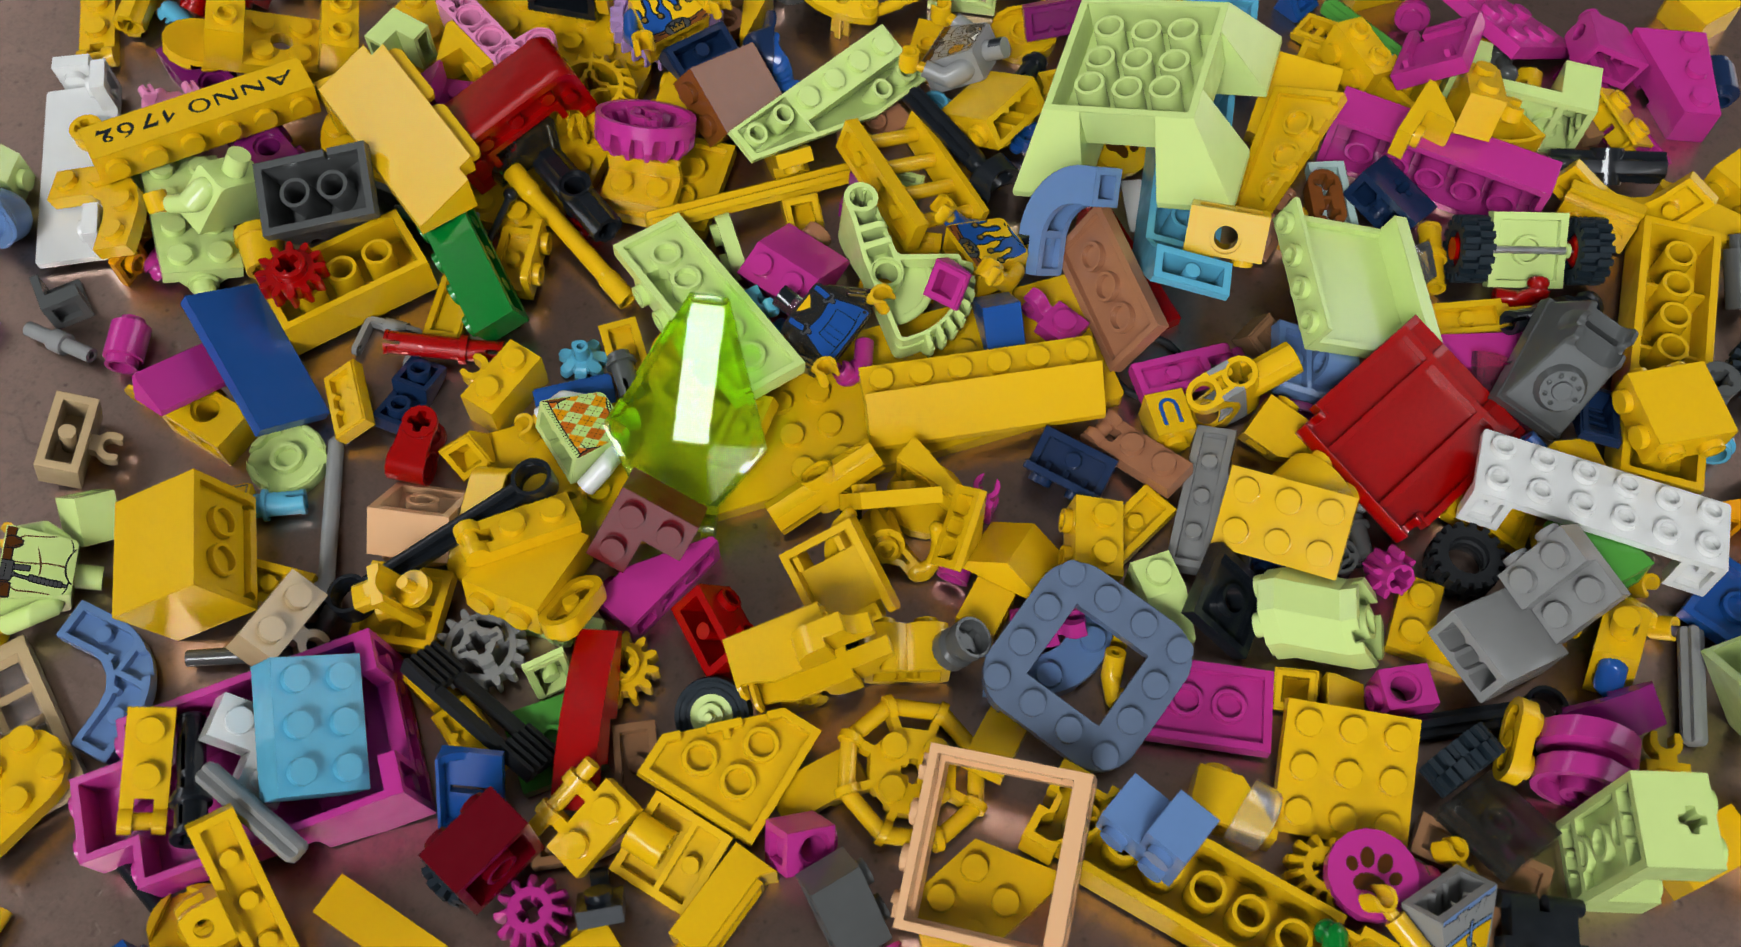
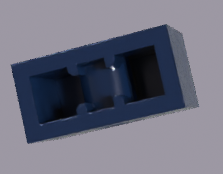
M1386 155L1365 169L1343 192L1344 197L1375 228L1379 229L1396 215L1407 218L1412 232L1438 207Z

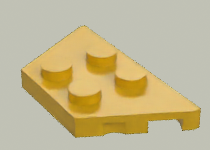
M975 838L925 883L918 918L1006 938L1053 894L1057 871ZM918 934L920 947H974Z

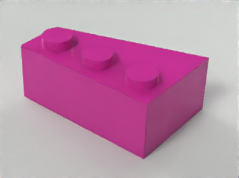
M1635 27L1631 35L1649 66L1632 82L1636 89L1642 88L1649 100L1646 106L1666 140L1702 143L1722 115L1707 34L1705 32Z

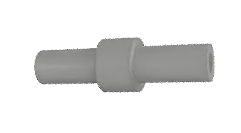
M31 321L27 322L23 327V334L44 343L48 350L62 356L69 354L88 363L93 362L97 357V350L76 341L72 334L60 329L50 330Z

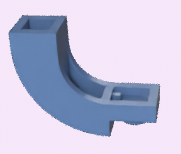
M1088 165L1068 166L1052 173L1037 187L1026 205L1019 229V234L1030 236L1025 274L1034 276L1062 275L1066 237L1072 220L1081 210L1088 206L1117 208L1123 169Z

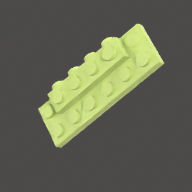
M678 212L613 245L615 257L634 279L635 286L632 287V293L641 308L649 305L653 310L652 318L656 327L661 333L669 331L673 335V346L682 359L690 356L695 363L693 364V369L698 380L704 386L711 383L717 391L722 389L738 409L806 372L805 361Z

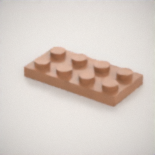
M1093 207L1066 237L1062 270L1085 319L1090 322L1089 328L1109 371L1122 372L1169 325L1112 209Z

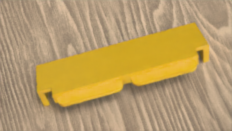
M382 44L371 55L366 47L362 45L319 89L322 99L354 142L364 140L369 145L373 168L424 235L478 206L466 175L476 170L473 162L480 158L481 152L478 145L446 105L436 104L432 106L430 104L435 98L434 90L401 49L393 48L388 50Z

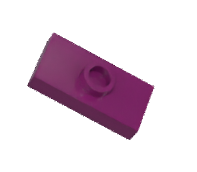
M1044 0L1022 4L1026 41L1031 42L1069 35L1082 0Z

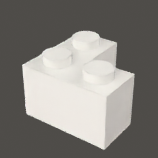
M224 692L216 698L198 741L240 755L241 757L233 777L259 799L253 702ZM280 802L267 803L265 805L274 811L278 809Z

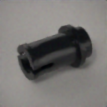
M1037 51L1025 54L1022 59V65L1014 74L1033 76L1036 80L1038 72L1047 71L1048 61L1044 55Z

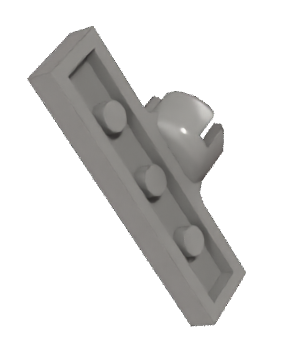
M1197 424L1189 461L1193 463V474L1183 483L1168 547L1180 573L1197 575L1211 543L1229 479L1237 440V430Z

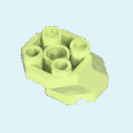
M1286 567L1268 569L1264 574H1258L1253 577V590L1257 598V612H1254L1252 615L1254 634L1257 638L1264 637L1266 646L1278 660L1299 658L1359 670L1378 667L1379 662L1377 660H1382L1385 656L1384 624L1381 614H1373L1370 604L1378 603L1376 592L1365 577L1351 579L1337 577L1335 581Z

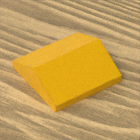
M991 522L982 534L981 540L963 569L1027 599L1043 576L1058 566L1059 549L1034 523Z

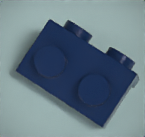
M1046 425L1029 460L1025 459L1022 466L1031 471L1028 479L1048 489L1053 482L1067 489L1063 496L1072 501L1076 494L1101 498L1119 461Z

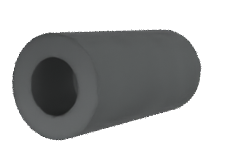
M1741 233L1730 234L1729 249L1722 250L1725 310L1741 309Z

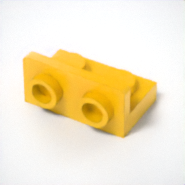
M608 152L609 170L600 195L611 208L645 214L650 210L678 204L684 185L682 167L679 160L669 159L667 163H662L659 160H650L649 163H644L643 159L633 158L627 161L623 155L611 156Z

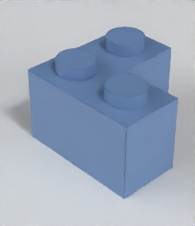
M1135 773L1101 813L1096 827L1101 831V838L1111 848L1118 852L1125 850L1136 859L1139 870L1146 877L1156 883L1162 881L1169 887L1203 845L1220 820L1184 791L1180 790L1173 800L1170 801Z

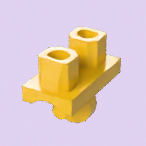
M376 562L366 566L367 580L351 586L355 610L364 614L375 609L379 622L386 626L399 621L413 628L426 624L425 617L418 609V607L425 604L432 593L433 583L426 573L419 570H410L400 575L381 563Z

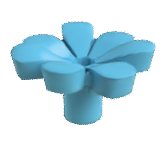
M591 339L588 342L575 340L571 344V349H561L559 361L564 363L560 367L561 376L569 378L574 374V380L588 378V374L592 377L604 374L602 366H605L608 360L606 353L600 351V343L595 339Z

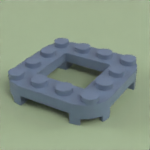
M1069 560L1054 567L1043 576L993 644L983 662L982 685L988 698L987 701L998 713L1000 711L1063 758L1091 773H1103L1120 767L1136 753L1188 678L1194 649L1183 630L1175 622L1099 568L1076 560ZM1074 608L1145 658L1099 725L1092 722L1027 674Z

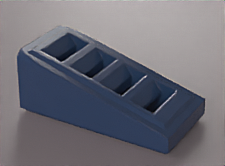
M1600 388L1572 423L1577 438L1619 449L1622 444L1620 414L1616 413L1613 408L1610 395L1612 391Z

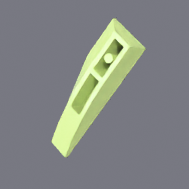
M881 24L730 130L728 135L747 159L753 163L841 131L845 120L858 118L863 123L874 119L904 98L911 88L920 86L927 79L921 77L922 73L919 71L913 74H905L900 70L898 63L902 47L885 26Z

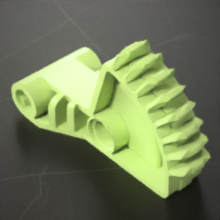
M853 183L847 187L844 193L838 239L844 255L861 279L866 294H869L874 286L882 283L878 279L884 278L892 282L888 285L892 288L896 299H884L890 311L886 315H881L877 312L874 305H871L892 355L900 359L922 352L930 358L934 354L935 347L942 350L946 347L947 341H952L957 336L958 330L964 327L966 318L971 312V303H973L975 297V276L972 275L958 311L950 309L935 325L908 337L901 336L897 326L918 317L931 302V298L923 295L937 258L948 257L971 274L974 271L973 263L962 260L959 254L898 253L894 247L892 237L888 233L886 222L883 221L878 210L877 191L868 183Z

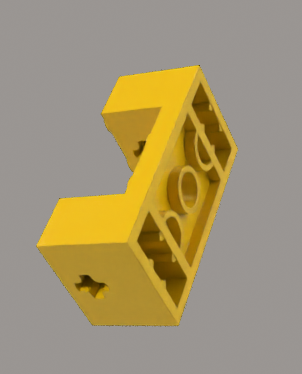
M206 0L204 22V68L247 74L298 57L311 81L316 82L335 74L359 49V0H321L319 20L245 10L246 0ZM284 43L290 48L278 49L273 44Z

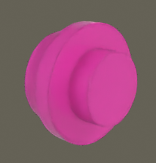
M1406 0L1396 9L1395 24L1404 32L1408 33L1413 30H1418L1419 32L1429 24L1431 12L1422 0Z

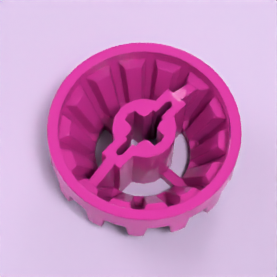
M640 99L612 100L596 106L594 134L601 148L604 151H608L611 156L623 155L627 161L635 158L643 159L644 163H649L650 160H659L662 163H667L669 159L680 160L694 147L697 117L691 111L669 103Z

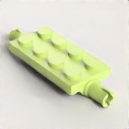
M217 155L190 156L140 173L143 193L166 189L167 194H181L187 187L197 166L202 162L217 159ZM148 212L163 283L180 282L188 287L192 293L198 294L217 290L220 284L227 278L243 277V262L233 237L234 226L199 235L181 213L158 212L149 214Z

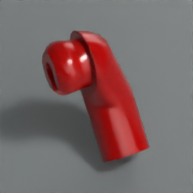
M1533 276L1528 280V289L1518 291L1495 287L1492 290L1490 299L1501 298L1502 303H1508L1509 307L1533 306L1538 304L1540 300L1549 297L1551 292L1548 290L1550 281L1547 277Z

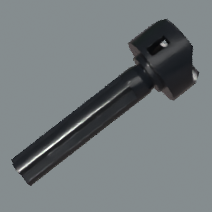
M919 86L909 90V93L903 98V102L961 163L973 173L969 182L986 206L993 191L1002 186L1015 184L1019 170L1003 153H998L987 159L982 151Z

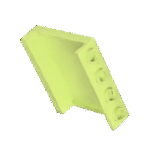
M1294 197L1273 218L1282 261L1290 287V294L1293 299L1299 330L1306 350L1367 358L1414 315H1417L1443 343L1406 217L1395 215L1380 229L1304 215L1300 198Z

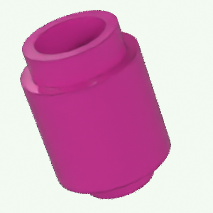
M124 314L111 320L102 356L105 358L104 366L121 374H134L138 371V367L143 366L152 334V328L146 324L143 318L132 314Z

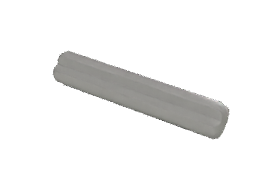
M1696 625L1681 626L1676 632L1679 734L1683 739V744L1687 747H1704L1708 743L1706 665L1701 654V650L1705 649L1704 631Z
M209 761L196 773V783L222 806L231 803L240 822L285 862L295 863L307 851L308 842L220 764Z

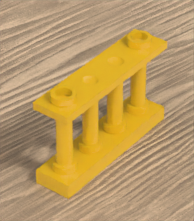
M912 110L904 129L870 135L865 130L858 118L845 120L836 148L858 182L868 183L877 191L878 210L905 252L918 250L927 228L944 225L936 222L934 217L936 212H921L914 200L934 197L942 193L949 196L955 202L956 210L966 218L986 220L990 210L976 192L941 140ZM908 144L915 156L888 161L884 158L879 148ZM925 169L933 182L905 187L896 174Z

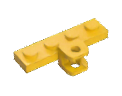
M229 803L184 825L212 883L185 897L174 908L178 926L188 946L220 947L238 936L242 947H300L232 804ZM207 919L203 924L195 925L198 921Z

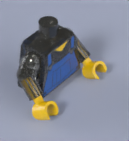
M815 283L804 298L785 285L779 291L772 304L789 316L784 322L780 333L805 361L806 368L804 373L811 377H816L818 384L825 388L830 384L827 378L829 373L840 376L837 362L866 326L873 312L869 308L874 306L879 314L886 315L890 308L884 299L895 300L896 296L892 288L885 283L877 284L872 289Z

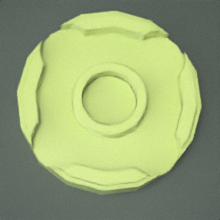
M301 425L259 436L252 443L248 451L250 456L248 463L246 461V470L252 482L260 491L268 489L269 493L306 489V492H309L326 475L327 446L321 435L308 425Z

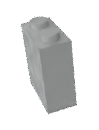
M1507 588L1452 610L1427 632L1480 704L1543 674L1569 654L1562 644L1554 642L1531 609L1522 610Z

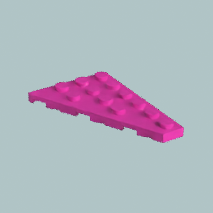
M1442 0L1461 17L1467 16L1469 21L1472 14L1481 12L1485 20L1483 36L1510 59H1567L1569 57L1565 39L1549 27L1532 18V13L1518 3L1513 5L1507 0Z

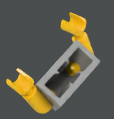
M1444 837L1442 841H1436L1431 844L1430 850L1434 860L1439 864L1452 863L1453 867L1401 902V912L1396 909L1398 895L1391 886L1371 884L1370 887L1375 892L1377 898L1372 894H1360L1358 897L1359 904L1364 911L1368 913H1382L1388 920L1385 926L1402 947H1489L1497 884L1480 876L1474 865L1469 867L1466 862L1469 856V846L1461 837Z

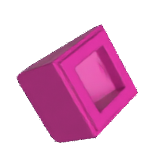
M948 257L937 258L923 295L958 311L972 274Z

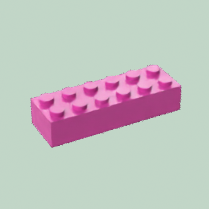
M1346 86L1344 91L1348 101L1328 129L1315 161L1344 160L1347 175L1357 178L1365 169L1386 155L1438 206V209L1454 215L1487 216L1489 211L1541 212L1552 195L1563 164L1561 161L1493 137L1490 138L1489 142L1455 133H1451L1445 146H1439L1422 138L1416 149L1409 146L1403 157L1399 159L1387 152L1399 126L1411 108Z

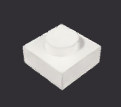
M89 54L52 57L51 69L64 89L86 87L85 77L89 76L90 60L92 58Z

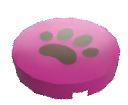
M1369 828L1350 831L1331 846L1324 860L1323 880L1327 890H1330L1331 895L1335 899L1334 903L1342 912L1357 921L1373 924L1388 921L1382 913H1368L1359 904L1358 897L1360 894H1372L1377 898L1375 892L1370 887L1371 884H1385L1394 888L1398 895L1396 909L1399 912L1402 911L1401 902L1419 891V871L1413 855L1400 840L1385 831Z

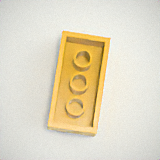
M394 209L381 215L380 218L372 219L311 248L312 251H321L330 272V277L322 279L327 288L326 291L314 290L312 292L315 302L311 303L306 298L300 299L299 307L295 309L290 300H286V303L280 308L276 306L272 298L267 299L297 354L300 355L362 325L366 318L370 316L379 317L437 289L438 285L429 262L398 211Z

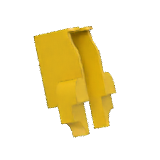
M818 601L722 639L739 695L745 701L750 700L747 687L749 686L754 706L760 713L765 712L766 705L778 702H798L823 691H827L832 695H841L865 687L863 678L881 672L880 665L885 660L895 656L890 638L887 635L847 650L846 645L876 633L870 614L867 611L856 615H843L839 611L829 614Z

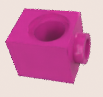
M1428 663L1378 669L1365 684L1364 697L1370 711L1406 717L1432 713L1440 704ZM1390 688L1400 690L1404 694L1406 701L1396 698Z
M813 810L766 819L765 863L785 878L795 877V874L837 849L838 835L835 824Z

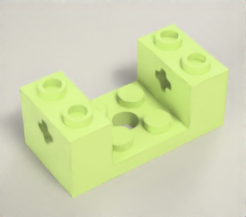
M1480 40L1472 63L1477 61L1491 63L1494 44ZM1566 60L1551 89L1503 79L1507 97L1522 100L1520 108L1524 109L1523 114L1546 135L1538 151L1547 153L1548 149L1576 148L1598 112L1603 68ZM1457 75L1440 79L1442 82L1439 88L1444 97H1448Z
M1629 770L1556 822L1567 897L1583 900L1586 905V912L1642 914L1662 904V880L1705 882L1728 870L1726 864L1728 861V847L1720 835L1716 816L1718 812V799L1716 793L1710 787L1708 773Z

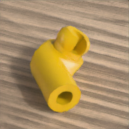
M1109 646L1105 649L1100 675L1105 703L1109 708L1112 707L1124 690L1120 685L1126 651L1118 646Z

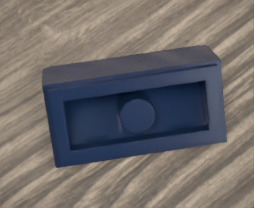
M720 21L664 48L658 59L675 78L679 79L690 68L739 47L724 22Z

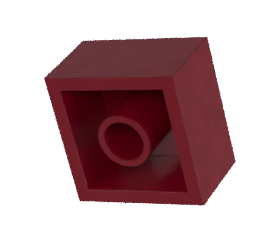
M491 786L483 793L478 792L471 796L463 804L460 810L461 814L448 827L443 826L434 831L426 840L424 849L418 854L476 916L545 848L529 823Z

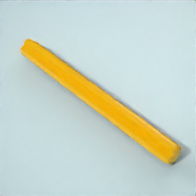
M840 163L650 210L645 213V224L648 228L677 212L688 224L711 219L714 216L727 212L731 214L779 202L784 199L849 184L851 170L846 163Z

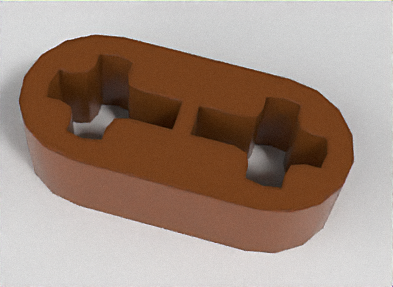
M1319 169L1310 173L1303 189L1305 206L1309 216L1345 222L1347 209L1339 177L1334 172L1326 169ZM1322 188L1323 190H1328L1326 196H1323ZM1324 210H1327L1328 218L1322 215Z

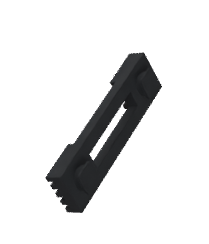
M434 640L430 646L426 645L423 650H418L417 654L413 653L410 659L405 658L403 660L400 672L486 748L504 751L505 764L526 783L530 782L554 763L556 745L531 723L525 725L464 672L466 667L437 641ZM453 684L512 737H508L506 740L503 739L454 696L447 687Z

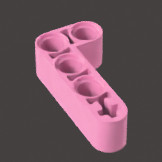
M435 0L444 27L447 22L453 20L493 61L494 67L523 46L528 40L536 37H547L559 51L556 36L548 28H534L513 39L476 0Z

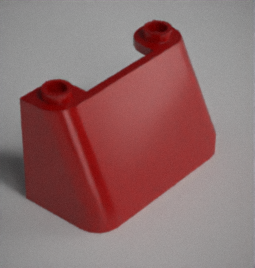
M536 37L528 40L523 46L444 105L448 107L480 149V158L473 162L476 170L466 175V177L483 195L497 185L492 176V169L494 166L500 168L504 165L497 155L499 152L555 110L563 120L569 116L567 113L569 110H578L586 118L595 111L598 103L551 40L547 37Z

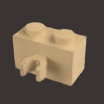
M56 390L33 464L38 481L82 489L91 456H96L103 464L118 465V455L107 453L104 449L110 444L123 446L125 442L124 436L117 432H105L98 435L103 420L100 399Z
M292 569L225 648L252 667L269 657H278L287 645L293 648L295 655L307 650L306 643L308 641H312L318 646L328 643L330 638L326 633L318 629L308 630L303 626L328 594Z

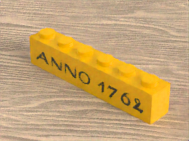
M296 57L77 130L105 186L321 112L314 84L299 58Z

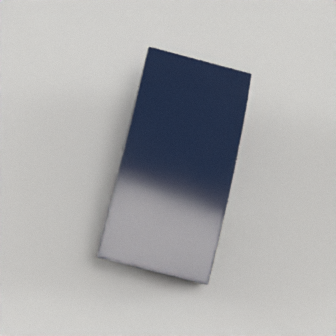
M411 356L393 376L392 392L373 412L376 424L374 426L397 434L402 417L407 410L417 405L431 406L446 377L447 367L418 356Z

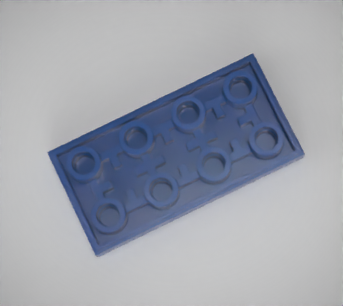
M257 283L184 296L180 303L255 437L326 419L330 414V410L261 293Z

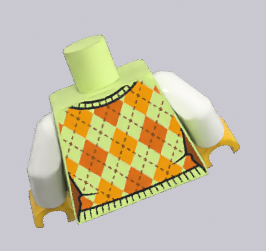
M566 390L559 391L548 400L540 401L539 406L534 409V415L521 413L514 419V426L520 431L519 438L524 443L531 444L542 437L570 484L578 483L579 486L576 489L565 488L560 492H567L570 500L577 498L573 506L578 517L583 515L587 509V501L584 497L587 494L593 495L612 475L625 457L629 432L639 429L641 424L639 414L632 406L616 411L607 396L601 392L585 394Z

